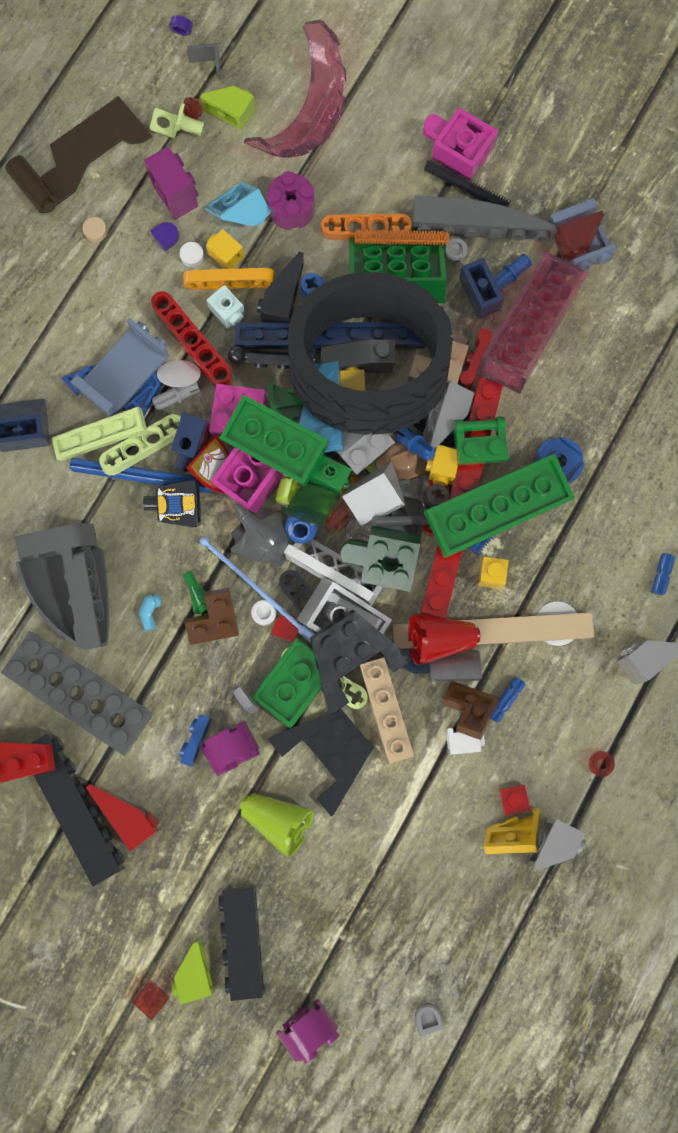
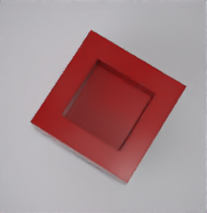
M525 785L499 790L504 815L531 810Z

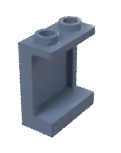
M594 198L551 214L548 221L556 225L553 240L570 274L576 271L579 273L584 272L596 263L604 264L609 262L617 249L615 243L610 245L595 214L598 205Z

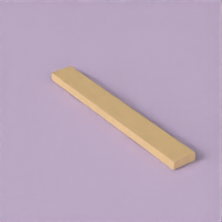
M592 613L459 620L474 623L476 628H479L481 639L477 645L594 638ZM393 624L394 644L402 650L414 649L413 642L408 641V624Z

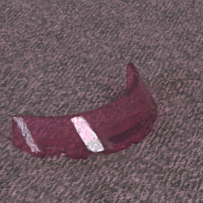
M321 19L305 22L303 26L310 50L311 78L308 94L299 115L287 129L278 135L268 139L261 137L245 138L243 143L272 156L291 158L310 153L315 147L322 145L333 132L335 123L339 120L344 106L343 83L346 81V68L342 65L338 48L341 45L337 35Z

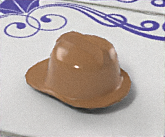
M402 443L393 444L376 458L377 469L390 462L393 464L398 482L424 474L428 463L427 460H424L419 455L410 453Z

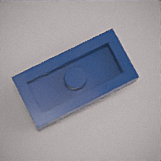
M199 715L198 719H193L189 732L192 733L188 743L184 742L180 750L179 756L182 757L180 763L190 767L194 766L201 749L200 744H203L212 719L203 715Z

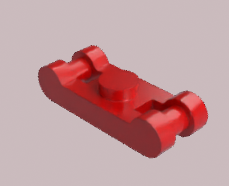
M483 328L479 330L475 342L477 349L475 353L470 351L465 364L469 368L460 374L458 385L468 390L472 388L492 338V332L489 329Z

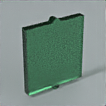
M309 483L306 486L301 485L285 509V515L300 519L301 522L306 521L322 527L340 499V493L324 489V486L318 487Z

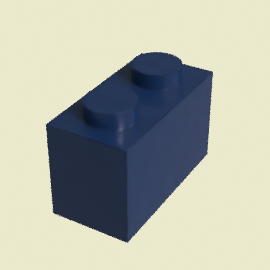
M484 257L462 266L459 280L478 319L500 311L504 298Z

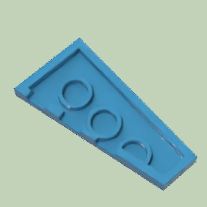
M338 361L314 365L327 379L340 385V366ZM303 406L299 424L330 441L325 452L343 450L342 430L331 427L332 424H325Z

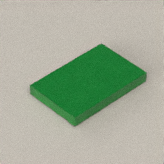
M297 637L251 696L253 700L290 729L321 690V680L316 667L313 649Z

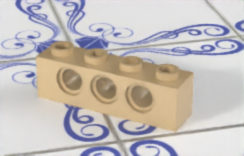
M385 658L361 664L360 671L388 765L414 757Z

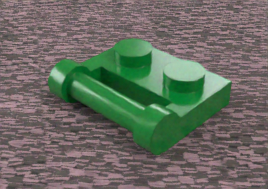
M504 416L496 417L493 420L463 422L462 419L454 420L458 465L507 462L509 460ZM493 429L496 431V436L464 438L465 431Z

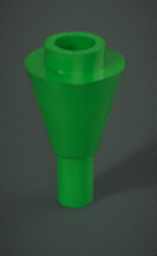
M189 571L183 577L189 587L194 614L206 615L208 610L204 592L207 591L198 584L192 571Z

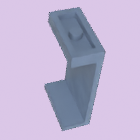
M131 318L126 321L130 329L84 379L76 375L71 381L74 388L108 417L116 415L169 357L166 349L167 344L160 337L156 336L154 338L148 333L149 329L140 321L135 323Z

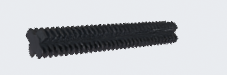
M429 159L427 160L424 171H427V173L429 172L435 175V177L445 182L447 181L450 185L452 184V186L460 188V190L462 189L485 202L509 207L511 200L508 202V199L505 200L506 197L504 199L503 196L500 198L501 195L498 196V193L495 195L496 192L493 194V191H487L488 188L485 190V187H480V184L477 186L478 183L475 184V181L474 183L472 181L469 182L470 179L467 181V178L464 179L465 176L462 178V175H457V172L454 174L455 171L452 173V170H446L447 167L444 169L445 166L442 167V164L439 166L440 163L436 165L437 162L434 164V161L431 162L432 159L430 161Z

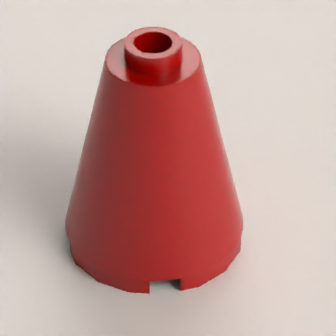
M413 614L414 617L409 619L408 641H412L414 649L409 650L411 658L416 665L426 664L473 649L481 639L479 628H476L475 624L471 622L424 614Z

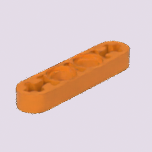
M406 214L327 215L321 221L322 235L331 240L355 238V232L348 228L352 222H357L361 225L360 230H362V233L363 230H365V233L366 230H368V233L369 230L372 232V224L375 222L384 224L385 228L383 231L388 230L389 222H391V232L393 230L394 232L396 230L397 232L399 231V223H403L405 226L403 233L406 230L407 234L409 230L410 234L412 229V220ZM341 223H344V231H342ZM329 224H334V231H329Z

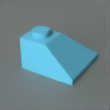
M240 181L204 207L207 212L222 220L250 226L262 224L266 217L271 214V210L260 190L243 181Z

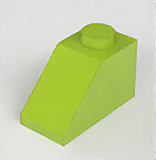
M236 86L202 93L200 96L202 109L205 112L241 131L256 109L254 96L248 90L240 89Z
M201 939L196 940L192 944L174 977L175 982H172L175 999L179 998L181 1005L211 996L215 991Z

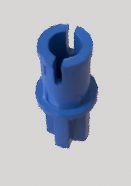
M523 253L510 265H505L503 271L494 277L500 291L512 281H517L518 276L532 266V262L526 254Z
M407 428L398 430L404 434V437L397 433L396 440L405 445L410 453L417 454L427 461L435 457V448L425 442L421 435H415Z

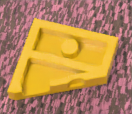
M540 808L532 809V815L519 820L515 816L507 819L504 823H497L487 827L484 841L485 853L537 852L541 824Z

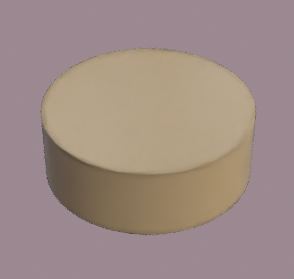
M91 217L84 222L83 233L89 241L100 242L106 237L107 227L101 218Z

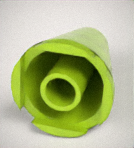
M252 793L250 796L246 795L240 804L241 816L287 857L293 856L305 839L303 837L305 829H310L314 818V812L307 807Z

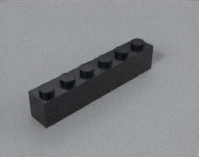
M45 734L32 743L52 744L56 770L34 775L91 885L94 887L124 870L123 863L125 859L118 848L115 850L111 843L113 837L108 827H103L98 818L101 817V814L94 803L90 804L86 796L89 792L85 784L76 778L74 773L77 770L70 758L66 759L62 752L65 747L58 736L54 737L53 734Z

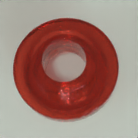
M192 97L185 98L184 116L197 120L202 116V107L199 100Z
M598 751L589 758V769L594 775L605 777L613 772L615 762L608 752ZM599 759H602L605 762V767L603 769H600L597 766V761Z

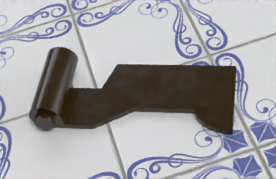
M118 96L50 144L56 167L42 177L37 174L21 155L10 159L5 166V171L39 213H50L58 204L76 192L86 168L91 162L122 140L127 144H139L149 140L152 136Z

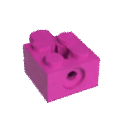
M458 107L449 122L436 114L429 115L424 122L423 135L434 141L432 159L471 181L495 147L499 130Z

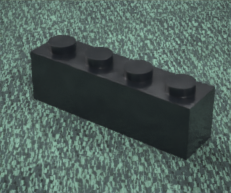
M256 886L226 888L222 891L223 895L218 897L219 911H224L225 920L220 925L221 938L226 939L227 947L222 952L223 965L228 966L229 977H225V993H230V1001L263 998L264 982Z

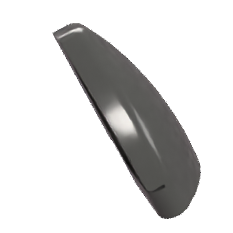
M70 524L15 536L18 557L21 560L16 562L17 571L30 601L42 618L62 637L81 649L87 650L106 646L109 639L107 574L103 549L91 548L98 546L94 524Z

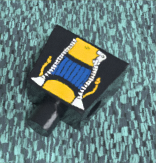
M195 478L157 486L156 496H144V511H157L158 522L187 527L200 526V482Z

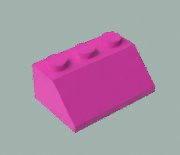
M234 447L210 482L246 509L257 514L284 474Z

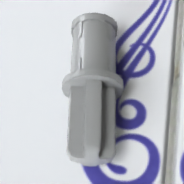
M196 382L185 387H171V390L153 397L152 403L156 410H161L176 402L182 403L181 401L187 397L199 393L200 389Z

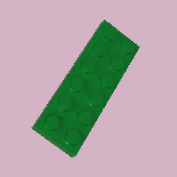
M552 454L424 511V514L444 558L565 504L575 499L556 455Z

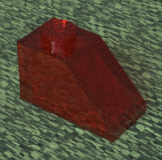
M603 211L558 226L554 238L565 262L588 253L604 216Z

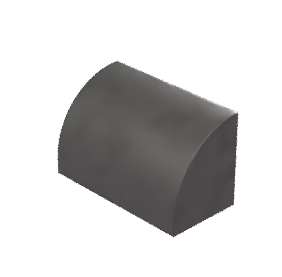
M463 651L429 662V682L479 681L482 679L479 651Z

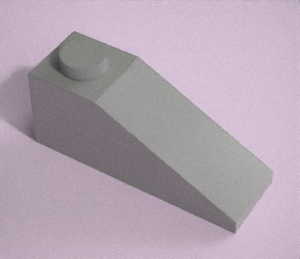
M448 381L441 399L429 413L422 436L424 441L436 448L454 429V420H463L469 414L473 406L472 399L474 393L452 381Z

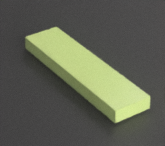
M136 407L51 438L56 460L61 462L147 432L142 409Z

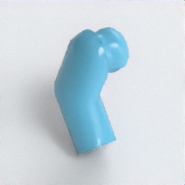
M149 594L144 597L139 608V616L144 631L157 628L152 615L154 609L161 605V598L157 594Z

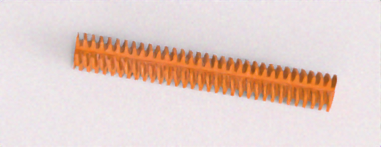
M355 230V244L360 242V244L377 243L379 245L380 243L382 245L383 242L385 245L386 242L388 245L389 242V245H391L392 242V245H394L395 242V245H397L398 242V245H400L401 242V245H403L404 242V245H406L407 242V245H409L410 242V245L412 243L413 245L415 243L416 245L418 243L419 245H429V243L430 245L432 243L433 245L435 243L438 245L439 243L441 246L442 242L444 246L445 242L447 246L448 242L449 246L450 231H428V233L427 231L425 233L424 231L422 233L421 231L419 233L416 231V234L415 231H413V234L410 231L409 234L408 230L406 234V230L404 233L403 230L401 233L400 230L398 232L397 230L395 232L394 230L392 232L391 230H378V232L377 230L375 232L374 230L372 232L369 230V233L368 230H366V233L365 230H363V233L362 230H360V233L359 230H357V233Z

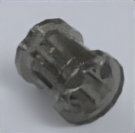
M441 484L432 485L420 495L422 507L428 510L446 502L449 498L448 490Z

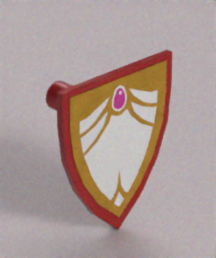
M214 435L186 468L203 486L212 491L226 494L210 482L229 456V452L224 444Z

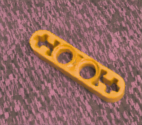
M270 268L188 270L183 273V286L189 290L220 289L224 285L228 289L268 288L275 280V271Z

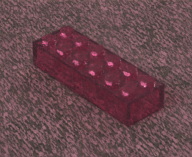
M545 251L482 355L477 373L521 394L578 295L588 272Z

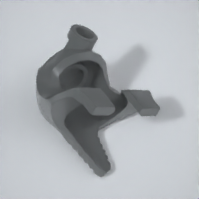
M235 504V512L245 530L239 526L230 533L235 540V545L231 548V551L255 562L272 563L277 567L284 565L286 562L284 551L288 544V536L285 531L286 524L282 513L277 510L275 513L269 514L261 508L257 514H253L242 505Z

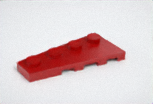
M0 742V784L56 770L52 744Z

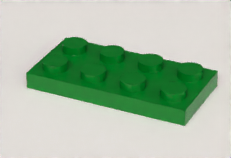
M244 394L219 437L224 442L304 486L307 485L330 443L326 438Z

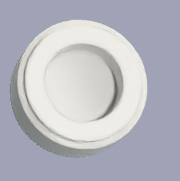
M188 242L181 247L180 258L183 264L188 267H196L203 262V249L198 243Z
M260 600L252 607L251 614L257 624L267 626L274 622L277 611L267 600Z

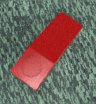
M89 784L86 787L129 851L135 850L159 832L157 828L159 822L152 812L147 813L144 809L96 784Z

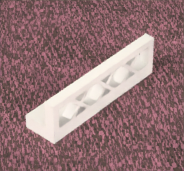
M313 539L307 542V544L313 547L314 554L312 555L299 550L302 545L295 542L293 546L290 544L284 551L287 560L320 579L324 577L337 583L370 606H372L383 586L377 585L372 592L360 585L362 577H358V573L362 575V567L343 562L341 555ZM330 556L333 558L335 566L328 567L320 562L318 558ZM349 567L354 570L356 578L349 579L339 573V570Z

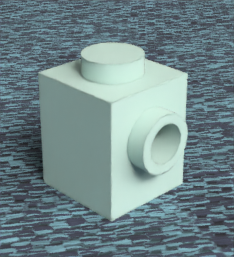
M225 285L206 300L209 310L227 329L243 320L245 315L243 304Z

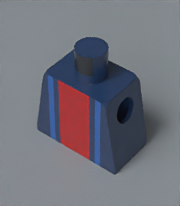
M185 412L182 413L171 447V451L178 454L173 468L188 472L186 467L206 446L211 436L209 432L210 423Z

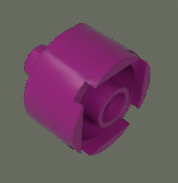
M291 171L284 172L272 181L267 191V200L273 222L286 230L297 227L300 229L308 225L315 212L314 188L305 177L294 174Z
M246 721L236 724V728L226 729L200 744L213 773H216L217 776L237 768L238 764H242L260 755L258 750L260 748Z
M319 999L312 1002L315 1007L308 1010L305 1006L291 1016L282 1025L285 1029L284 1031H276V1035L295 1062L303 1061L305 1064L310 1062L318 1055L316 1050L324 1043L328 1046L339 1037L337 1024Z

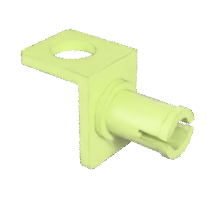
M181 103L177 115L155 108L150 130L174 139L177 131H180V129L200 137L204 122L184 116L185 104ZM159 117L167 118L170 123L169 127L161 128L157 124V119Z

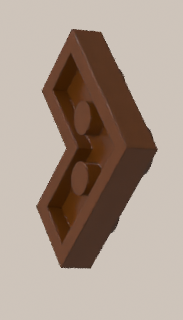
M229 588L204 592L208 614L185 619V627L190 645L239 636Z
M451 681L442 698V705L463 712L457 724L456 732L481 740L499 704V697Z

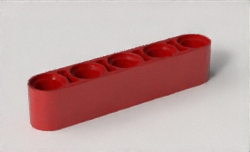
M159 291L155 293L151 298V305L156 317L215 388L217 384L232 386L233 376L230 367L181 307L167 292ZM163 303L168 304L164 309L158 308ZM176 321H183L180 326H172ZM191 338L198 339L194 344H187V341ZM204 356H212V359L208 362L201 361ZM220 373L227 374V377L223 380L216 379V376Z

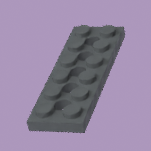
M29 631L1 671L3 675L123 756L127 755L154 715L153 712L31 631ZM36 659H40L43 662L42 670L37 673L32 672L31 663ZM59 672L63 675V682L55 687L51 683V677ZM76 686H81L84 690V695L79 700H74L71 696V691ZM96 700H102L104 703V710L100 714L93 713L91 708ZM118 713L123 714L125 717V723L120 728H116L112 724V718Z

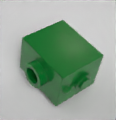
M323 455L310 478V483L341 498L344 491L351 485L352 469Z

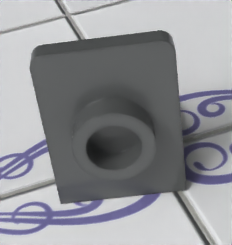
M201 43L187 46L189 62L215 61L218 80L222 79L217 43Z

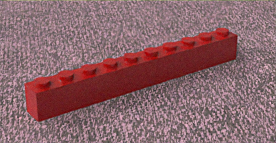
M479 379L468 421L495 419L503 388L502 383ZM492 430L465 431L464 438L491 436ZM484 463L458 465L448 500L478 488ZM437 543L420 614L446 618L462 550L444 558Z

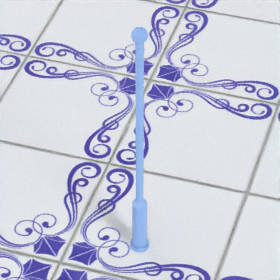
M203 536L200 538L202 546H207L295 625L299 633L311 643L310 637L315 634L307 626L301 625L209 543L208 537Z

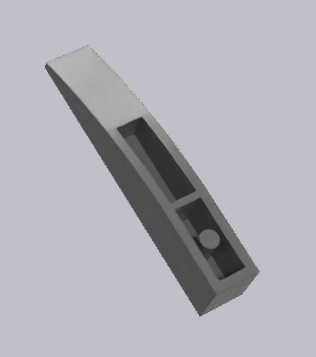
M415 196L412 233L413 231L415 233L416 231L418 233L419 231L421 233L422 231L424 233L425 231L427 233L428 231H450L449 237L461 235L467 238L479 236L488 237L493 240L511 238L515 241L532 239L537 242H546L548 240L552 241L556 230V225L533 215L489 202L433 196Z

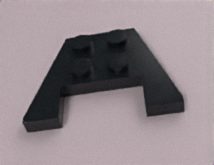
M353 609L310 637L316 667L321 680V689L326 702V710L330 715L349 703L337 680L380 652L382 657L385 658L392 672L397 671L412 661V658Z
M339 709L332 715L328 713L267 739L281 757L285 756L301 741H304L336 779V782L317 798L330 816L335 814L374 748L342 709Z

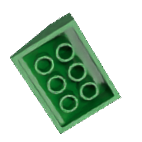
M349 238V274L368 272V274L372 272L392 274L407 279V282L416 283L426 289L439 302L437 304H445L447 277L442 242L441 246L439 243L438 245L436 243L435 245L433 243L432 245L430 243L429 245H419V243L417 245L416 243L415 245L413 243L410 245V242L409 245H407V242L406 245H404V242L403 245H401V242L400 245H398V242L397 245H395V242L394 245H392V242L391 245H389V242L388 245L386 242L385 245L383 242L382 245L380 243L378 245L377 243L360 244V242L355 244V238Z

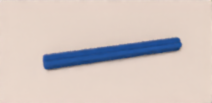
M75 457L71 458L70 469L73 472L155 485L195 479L194 476L132 466L116 475H107L102 471L99 461ZM200 483V492L211 493L212 490Z

